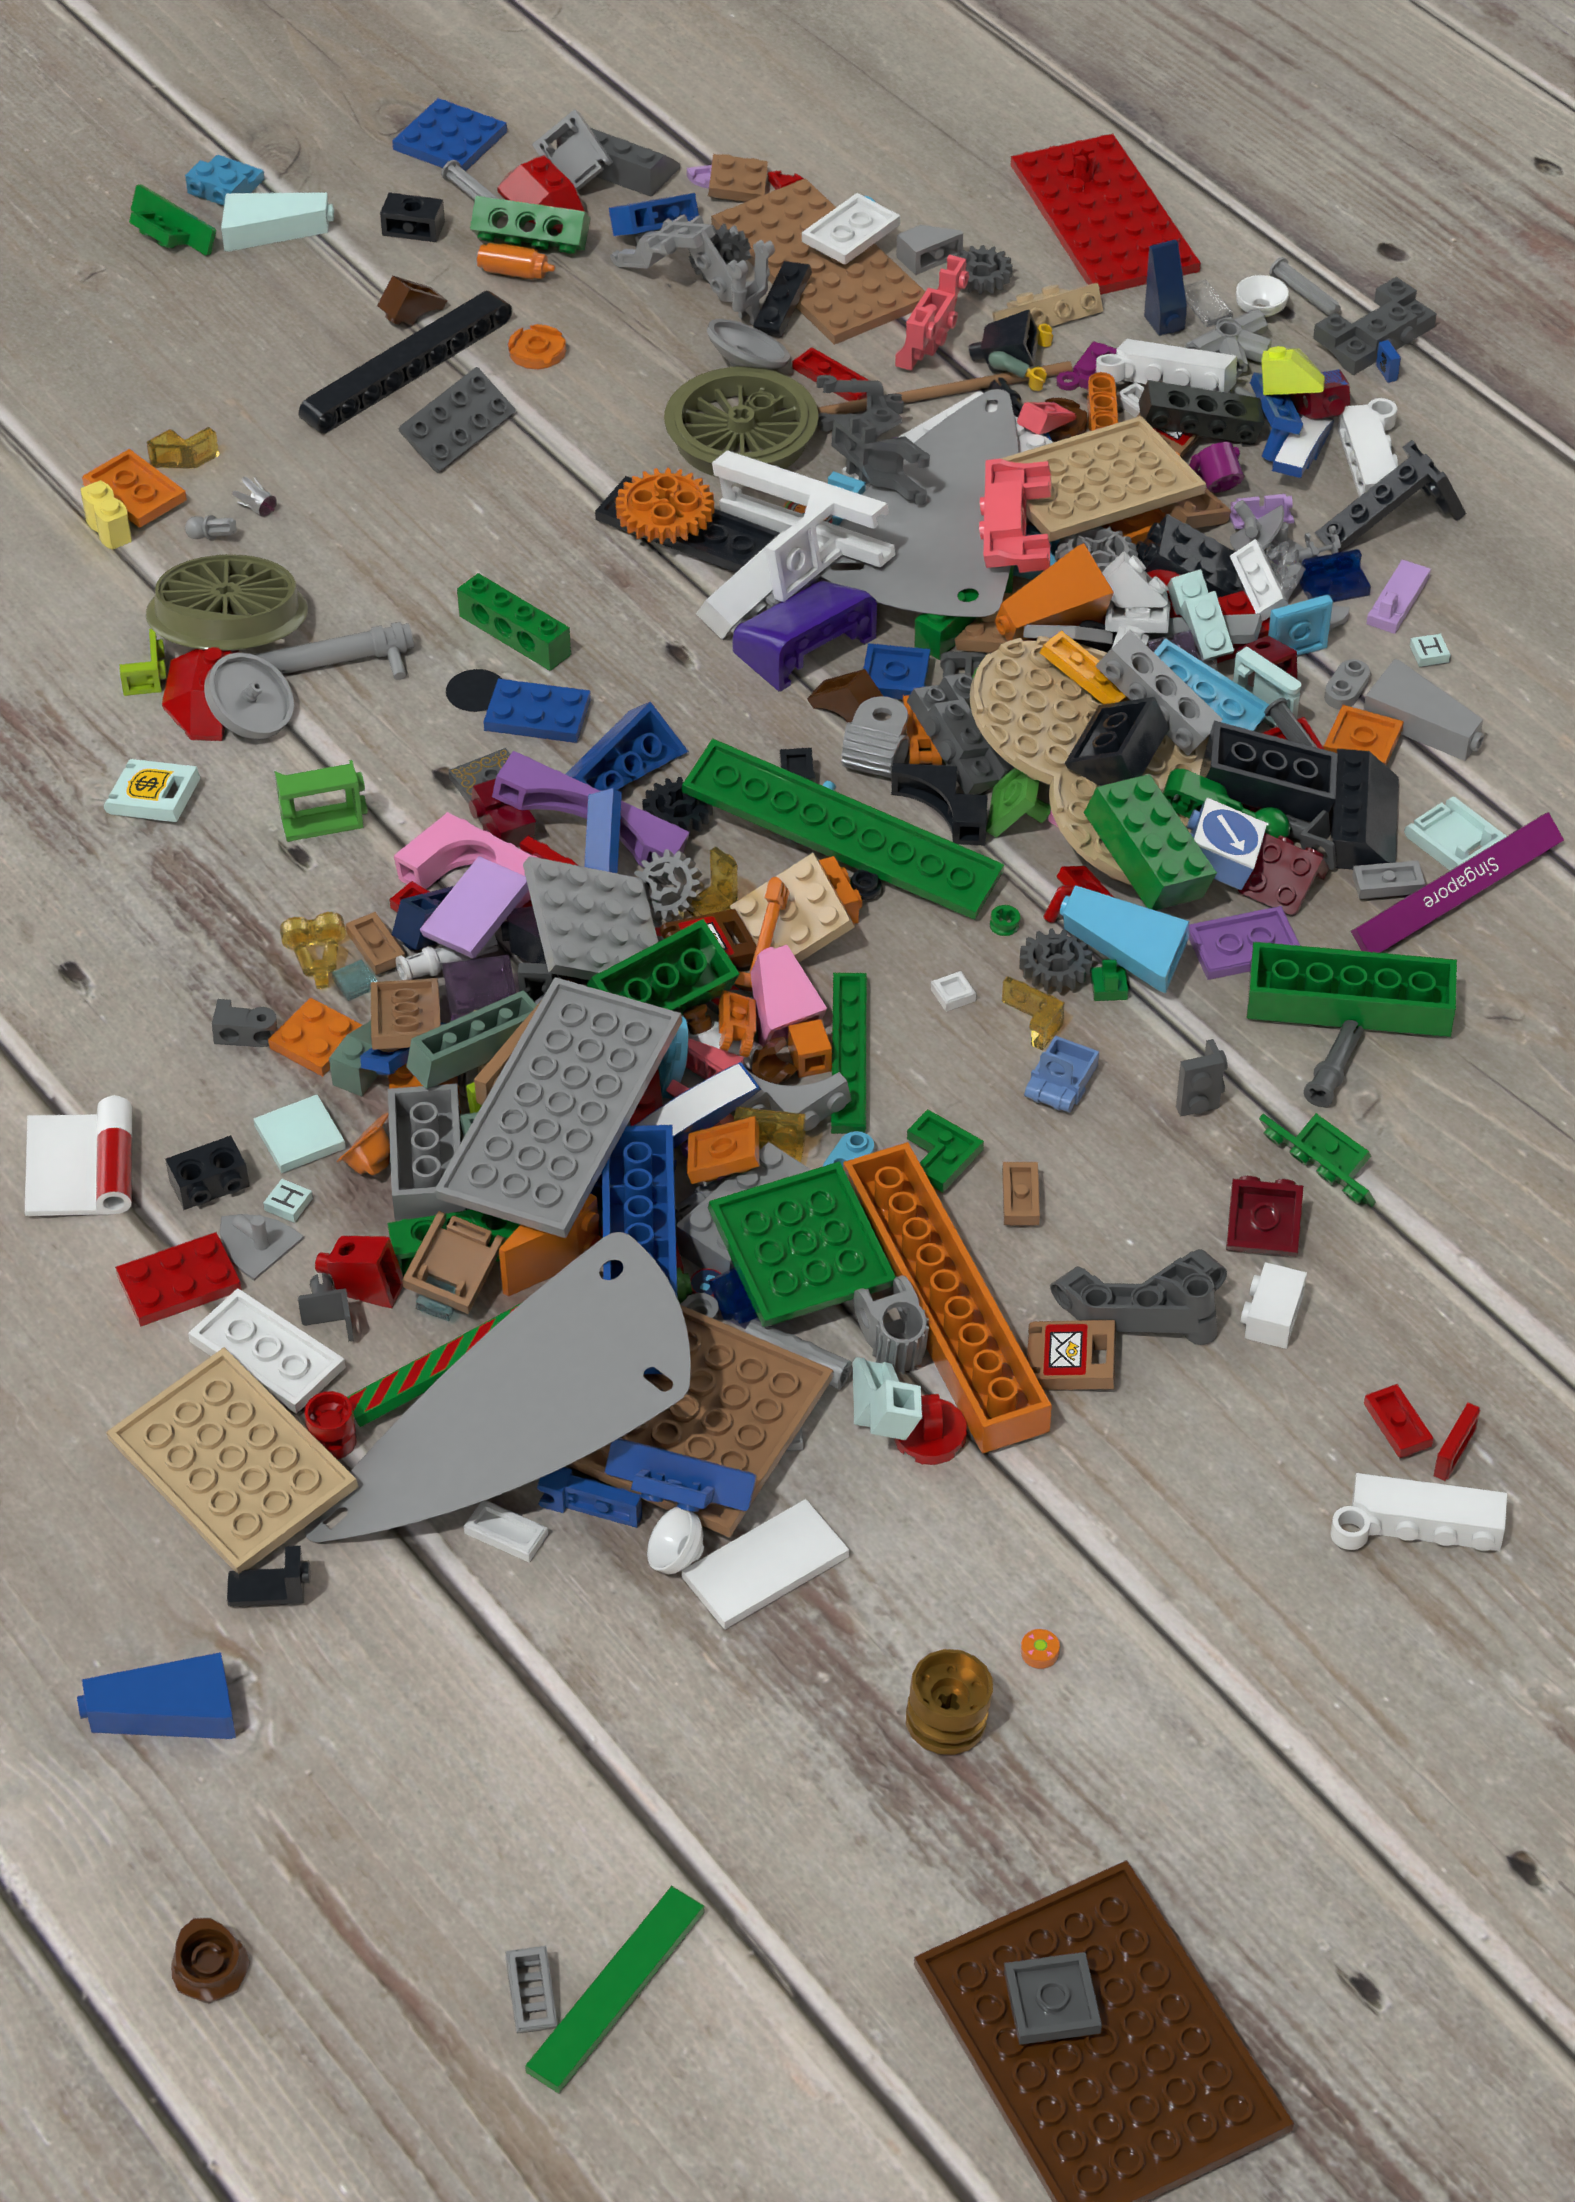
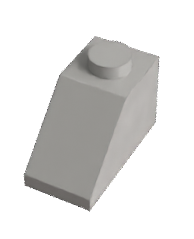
M919 225L897 234V258L915 275L946 263L949 255L960 256V250L963 249V232L957 229Z

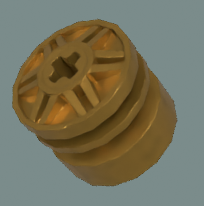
M942 1649L929 1653L917 1663L912 1673L910 1695L906 1707V1727L911 1737L920 1746L937 1754L955 1755L969 1751L980 1742L986 1730L988 1710L993 1694V1678L987 1666L976 1656L954 1649Z

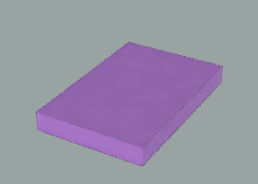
M1282 906L1189 924V940L1207 980L1250 972L1253 942L1300 946Z

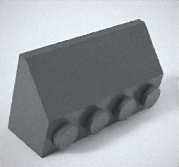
M569 128L556 139L557 148L573 136L575 132ZM591 128L613 161L608 166L602 160L600 163L604 170L595 177L652 197L681 168L679 162L662 153Z

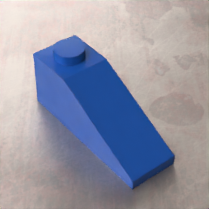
M695 193L609 208L613 236L661 229L663 222L668 218L674 221L679 216L686 215L687 220L690 222L699 216Z

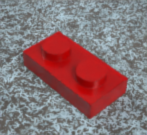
M1398 1384L1365 1395L1364 1406L1399 1459L1432 1447L1433 1436Z

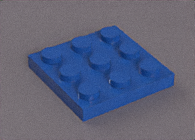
M437 98L392 140L393 150L441 168L447 162L457 160L461 168L467 171L507 132V123Z

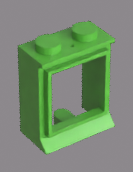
M349 760V764L289 775L274 771L280 816L287 842L364 828L362 815L368 814L365 796L360 795L359 792L365 791L362 772H355L353 760ZM345 790L346 802L295 811L294 798Z

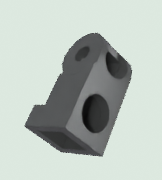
M217 1000L212 1020L214 1044L250 1047L269 1046L268 1039L278 1030L276 1014L272 1009L267 1007H257L254 1009L232 1007L231 1000Z

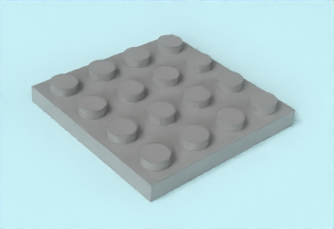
M529 856L523 863L549 973L590 980L592 976L658 942L642 878Z

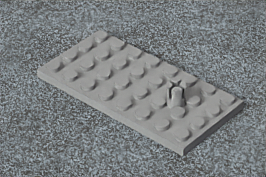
M555 977L434 1190L436 1199L566 1238L683 1022L681 1013Z

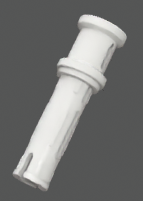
M495 935L490 938L476 957L498 951ZM445 946L437 949L426 947L422 949L421 953L406 958L401 955L396 957L395 961L400 979L413 980L428 974L431 977L436 976L442 968L473 958Z

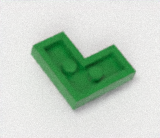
M928 1109L907 1130V1140L929 1151L920 1164L931 1185L942 1193L984 1150V1141Z

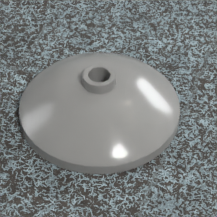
M714 319L708 324L707 334L710 341L723 357L731 361L730 364L733 367L776 370L786 366L789 361L790 355L787 349L777 340L756 328L727 319Z

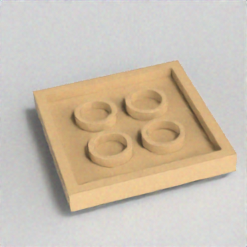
M811 853L776 876L789 889V897L785 910L780 909L770 947L776 949L788 945L797 961L801 962L855 927L814 853ZM768 882L730 905L731 909L737 911L756 946L768 905L767 900L764 898Z

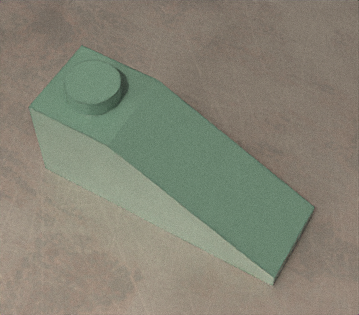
M371 1021L347 1034L329 1057L332 1084L361 1097L379 1075L373 1070L361 1068L360 1055L372 1048Z

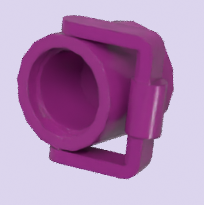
M1219 442L1204 448L1198 454L1192 455L1189 464L1194 472L1206 483V487L1211 493H1221L1239 485L1245 477L1238 460L1240 456L1239 448L1233 447L1230 442Z

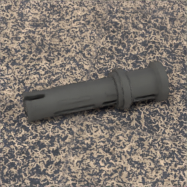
M1347 1020L1343 1023L1325 1061L1316 1065L1313 1073L1314 1078L1306 1084L1303 1091L1305 1098L1311 1104L1318 1107H1326L1332 1103L1335 1088L1339 1087L1344 1080L1343 1069L1364 1031L1363 1027L1359 1026L1354 1033L1358 1022Z

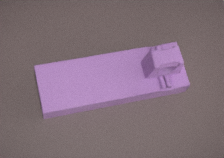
M1401 560L1370 610L1366 624L1395 634L1427 583L1431 569Z

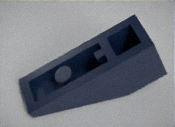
M1175 239L1149 246L1144 317L1158 336L1184 330L1187 303L1179 244Z
M454 886L401 899L391 935L401 940L405 947L413 950H420L437 944V942L424 937L420 928Z

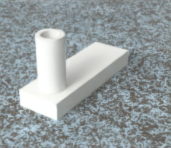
M1256 539L1230 555L1256 614L1261 615L1262 621L1271 616V610L1289 605L1269 561Z

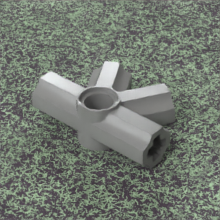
M1257 309L1236 319H1220L1217 321L1214 330L1186 343L1185 348L1237 356L1236 377H1238L1241 373L1247 371V358L1262 363L1263 351L1271 348L1272 340L1260 336L1267 332L1268 324L1265 320V315Z

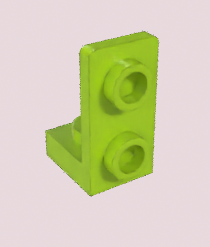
M149 628L151 661L119 664L124 696L162 692L161 679H167L165 661L159 659L165 658L163 639H157L156 633L151 628Z

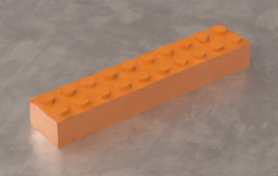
M909 1142L844 1161L843 1169L895 1276L904 1275L908 1278L918 1297L919 1306L922 1310H925L926 1318H929L926 1348L958 1409L962 1411L967 1426L981 1453L990 1452L1050 1432L1052 1405Z

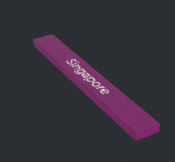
M1544 813L1351 930V933L1361 951L1381 953L1564 841V838L1550 813Z

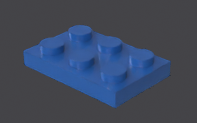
M498 678L483 721L484 731L577 743L591 701L590 690Z

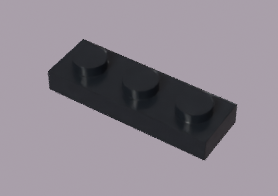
M783 262L753 324V328L769 336L782 337L812 274L810 264Z

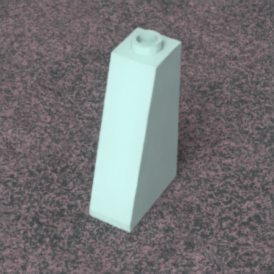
M327 192L226 193L221 227L224 251H234L328 233L329 221H334L333 204H328Z

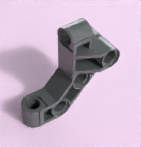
M1197 1249L1191 1251L1183 1258L1180 1257L1142 1284L1103 1283L1086 1269L1076 1266L1051 1283L1050 1289L1057 1303L1078 1321L1115 1320L1116 1332L1181 1333L1190 1342L1205 1345L1213 1342L1218 1334L1215 1291L1224 1283L1227 1277V1270L1206 1251Z

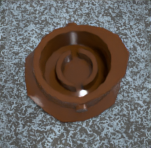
M193 1918L180 1930L171 1964V1974L179 1993L209 2004L237 1993L245 1978L250 1961L246 1949L240 1940L236 1939L223 1924L212 1918Z

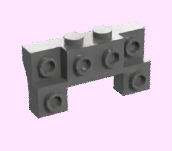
M1395 277L1376 288L1374 303L1379 305V308L1354 323L1349 322L1335 312L1315 324L1313 339L1330 350L1338 359L1343 369L1352 375H1356L1376 363L1379 342L1389 340L1395 350L1433 329L1437 313L1416 300V289Z
M970 672L944 676L939 685L914 688L907 703L946 765L957 766V782L965 794L979 795L994 787L998 781L1015 768L989 745L976 725L970 706V687L973 680Z

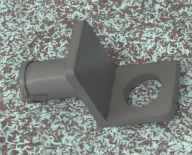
M1321 811L1310 823L1294 818L1291 815H1286L1290 822L1289 837L1300 840L1301 849L1304 850L1306 847L1317 850L1321 846L1327 852V858H1324L1329 869L1333 870L1337 866L1335 843L1327 840L1330 835L1328 811Z
M322 1273L323 1284H320L318 1274L314 1275L310 1279L312 1294L300 1295L298 1297L302 1325L306 1326L345 1319L348 1341H354L346 1288L333 1290L331 1276Z

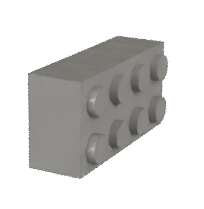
M457 1084L435 1085L429 1089H426L424 1086L388 1089L391 1185L395 1221L433 1216L438 1211L444 1213L464 1211L465 1207L436 1199L434 1191L462 1142Z
M768 1142L759 1150V1167L752 1168L744 1173H733L676 1224V1243L680 1255L701 1269L717 1270L724 1276L725 1285L731 1288L740 1280V1277L708 1210L709 1201L811 1169Z

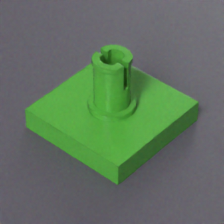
M1013 768L993 787L986 832L997 838L1025 813L1039 823L1044 822L1050 814L1051 810L1049 809H1051V806L1037 798L1039 780L1031 779L1017 768Z

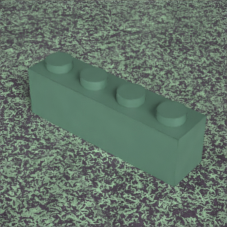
M522 990L411 1039L406 1067L426 1089H429L481 1066L493 1058L537 1004Z

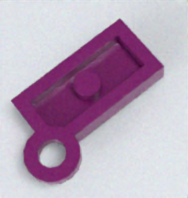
M1092 341L1073 367V372L1066 371L1057 375V386L1066 391L1074 390L1077 387L1088 390L1089 377L1096 373V359L1101 355L1116 354L1117 348Z

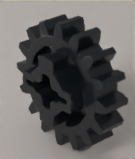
M678 777L677 782L673 783L669 778H666L665 785L654 783V791L646 790V799H642L643 811H647L688 832L691 829L700 832L702 831V824L710 823V816L713 815V806L683 793L682 777Z

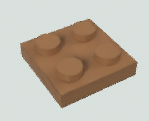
M713 154L708 197L747 202L765 195L768 161L756 158L734 157L728 154Z

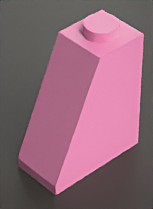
M788 945L776 949L769 947L757 955V960L751 970L753 998L756 1000L758 1040L760 1045L764 1047L772 1039L779 1037L787 1039L789 1025L822 1020L827 1007Z

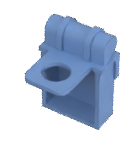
M1055 1036L1046 1052H1042L1035 1070L1031 1071V1079L1026 1086L1024 1096L1033 1099L1036 1103L1041 1102L1054 1107L1055 1110H1063L1070 1113L1074 1104L1078 1105L1086 1091L1085 1086L1098 1066L1099 1051Z

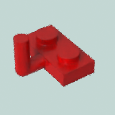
M1062 866L1056 877L1064 886H1060L1056 890L1043 918L1051 923L1056 921L1064 897L1071 896L1075 885L1111 897L1114 896L1086 866Z

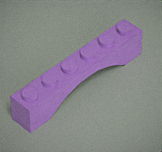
M513 751L496 776L492 797L519 810H556L587 819L588 795L601 791L558 770L543 765L530 757ZM621 801L619 840L632 853L638 865L644 867L641 863L643 859L651 863L653 861L652 853L654 852L663 857L665 849H669L674 855L677 851L684 853L690 832L662 820L647 811Z

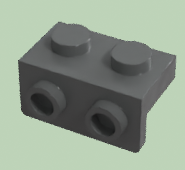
M1214 1039L1206 1040L1205 1056L1180 1061L1176 1108L1180 1117L1200 1114L1220 1107L1221 1093L1225 1092L1223 1073L1227 1070L1228 1063L1224 1051L1218 1049Z

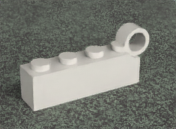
M1126 339L1117 348L1116 354L1101 355L1096 359V373L1105 372L1111 374L1115 382L1124 379L1129 382L1146 384L1148 380L1228 393L1236 384L1237 356Z
M1378 398L1370 401L1367 405L1345 406L1344 412L1339 415L1338 432L1359 497L1398 467L1397 456L1391 452V437L1385 434V431L1394 427L1397 414L1396 404L1388 399Z
M782 531V532H781L778 536H776L772 541H774L777 537H779L782 533H784V531ZM765 547L707 598L696 613L722 640L730 632L734 634L735 628L739 624L746 622L745 619L750 614L755 617L767 606L765 603L766 597L773 593ZM818 575V582H819V581L822 579V577H821L820 575Z
M1356 1473L1352 1506L1342 1507L1334 1513L1330 1534L1337 1546L1347 1550H1355L1364 1546L1368 1540V1535H1383L1407 1541L1420 1540L1435 1542L1444 1546L1457 1545L1472 1547L1481 1551H1500L1505 1532L1507 1493ZM1343 1524H1354L1361 1530L1358 1532H1348L1340 1526Z

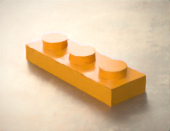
M1062 630L1043 644L1039 653L1102 704L1123 702L1129 699L1095 667L1099 660Z

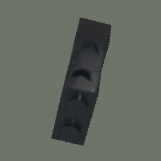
M892 763L891 795L915 799L936 810L947 822L954 843L958 845L985 846L988 795L956 794L957 766Z

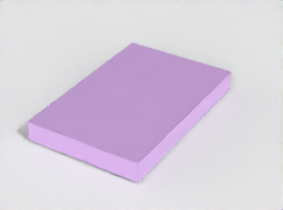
M478 856L420 928L422 935L474 959L528 892L526 876Z

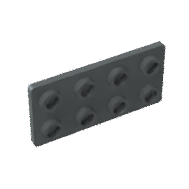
M475 367L400 425L398 431L436 473H439L513 415L516 409L480 368Z

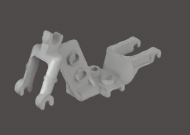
M681 215L674 221H671L669 218L665 220L661 230L658 232L649 231L646 234L640 233L635 237L637 243L636 250L624 249L621 252L616 250L610 256L612 262L617 267L647 269L666 255L675 252L677 247L688 248L695 264L701 269L710 283L711 289L717 294L719 299L732 302V309L734 312H738L739 318L742 319L749 314L750 324L753 325L760 312L759 299L768 291V276H770L768 258L775 253V248L770 240L765 244L762 240H759L753 245L755 252V279L751 282H746V274L748 273L746 262L741 260L737 263L735 259L728 264L724 262L710 238L715 236L712 224H704L702 216H697L689 222L686 215Z

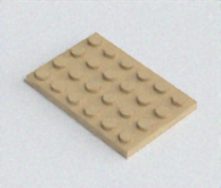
M1142 416L1001 458L1015 463L1049 462L1051 470V497L1027 500L1026 517L1042 534H1048L1050 542L1204 494L1206 483Z
M225 1347L106 1432L109 1441L238 1574L250 1569L358 1488L356 1478Z

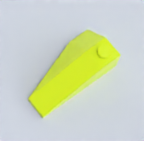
M1277 346L1263 351V395L1324 391L1325 376L1300 348L1286 349L1285 347Z

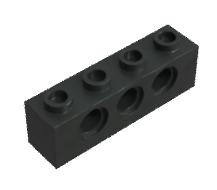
M1148 380L1139 399L1140 416L1155 429L1255 444L1264 425L1261 399L1257 397Z

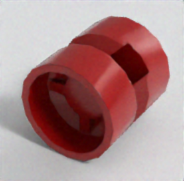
M325 1391L313 1396L305 1406L304 1415L308 1431L337 1460L346 1457L353 1451L357 1439L353 1407L350 1400L345 1395L335 1391Z

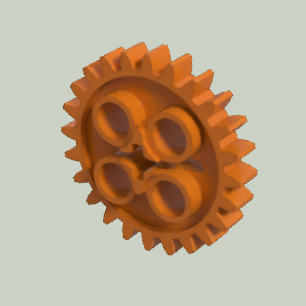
M655 468L652 475L643 471V478L632 476V483L624 482V489L618 490V497L616 498L617 519H620L621 527L627 526L628 534L636 532L637 539L646 535L648 536L649 543L654 538H659L660 544H663L665 539L670 538L672 543H676V537H681L687 541L688 533L698 536V528L706 530L707 522H712L714 494L710 492L709 485H703L702 478L694 480L692 472L683 476L682 469H679L674 474L671 473L670 468H667L665 473H660Z

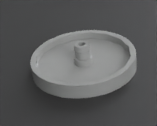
M232 653L219 659L206 676L204 693L211 712L222 725L240 736L250 739L272 737L283 729L292 716L294 699L291 688L281 672L263 658L248 653Z

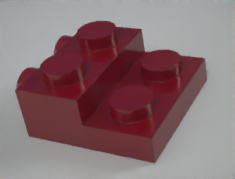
M1241 1176L1239 1179L1233 1178L1226 1250L1297 1257L1304 1185H1296L1295 1181L1289 1179H1278L1274 1183L1261 1181L1260 1178L1255 1176Z

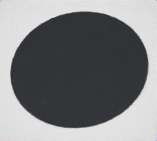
M483 669L461 672L448 682L446 686L447 699L453 706L464 711L479 712L488 710L498 678H502L494 672Z

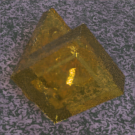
M716 846L710 850L711 886L698 894L702 898L701 901H692L691 905L694 911L690 912L687 910L692 916L696 917L730 910V905L738 901V865L730 854H725Z
M1009 976L1003 980L1002 1002L1032 1016L1029 1024V1029L1032 1030L1031 1046L1043 1051L1063 1026L1065 1002Z

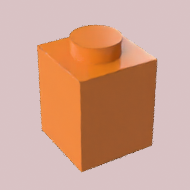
M822 1020L789 1025L788 1049L792 1061L798 1069L796 1071L798 1077L831 1072L832 1048Z

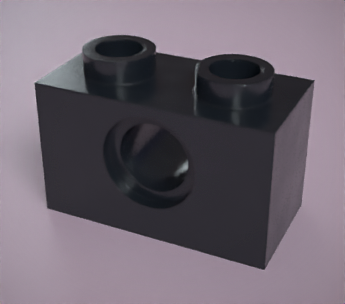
M388 193L380 211L382 236L437 243L445 224L443 199Z

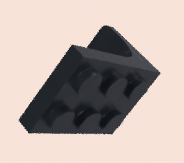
M1169 514L1160 523L1155 522L1151 526L1147 538L1143 542L1139 541L1136 544L1138 558L1145 565L1146 570L1144 571L1146 573L1161 569L1183 575L1201 569L1208 593L1215 591L1217 598L1244 591L1245 589L1230 558V555L1235 551Z

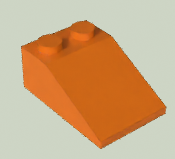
M589 1194L566 1238L524 1225H520L499 1248L503 1294L511 1296L555 1276L601 1240L599 1236V1214L596 1196Z

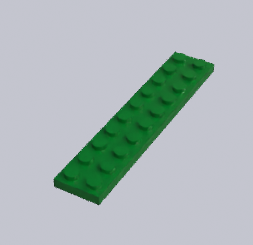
M713 738L682 784V792L829 857L834 856L836 860L854 868L876 874L879 879L973 920L978 916L1004 871V864Z

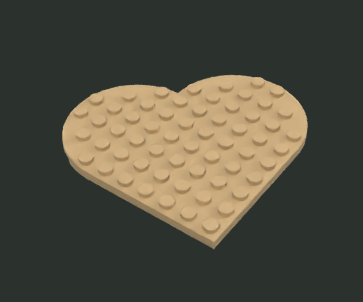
M1038 636L1036 641H1023L1021 638H1017L1001 644L998 650L991 654L988 653L984 657L971 683L970 706L976 725L989 745L1004 760L1031 779L1050 785L1049 799L1053 817L1061 833L1075 851L1110 878L1131 885L1084 814L1096 787H1099V785L1073 772L1065 765V761L1097 707L1103 704L1039 653L1043 644L1051 638ZM1078 643L1099 661L1107 654L1106 652ZM1165 735L1142 776L1150 774L1163 793L1168 775L1174 769H1186L1200 775V768L1209 735L1189 755ZM1177 814L1185 827H1187L1189 818Z

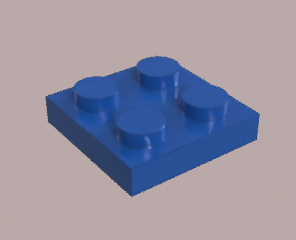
M868 643L863 669H866L884 697L903 699V696L910 695L914 688L925 687L930 662V649Z

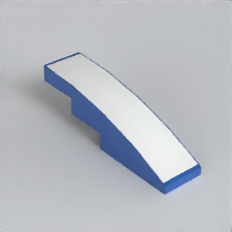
M1302 416L1303 426L1300 434L1297 435L1289 432L1273 461L1272 471L1302 478L1305 469L1310 468L1313 459L1317 460L1332 429L1334 419L1326 417L1309 419Z
M739 1062L678 1095L634 1126L673 1125V1148L675 1149L688 1139L689 1133L696 1132L701 1128L713 1127L759 1092L761 1088L745 1066Z

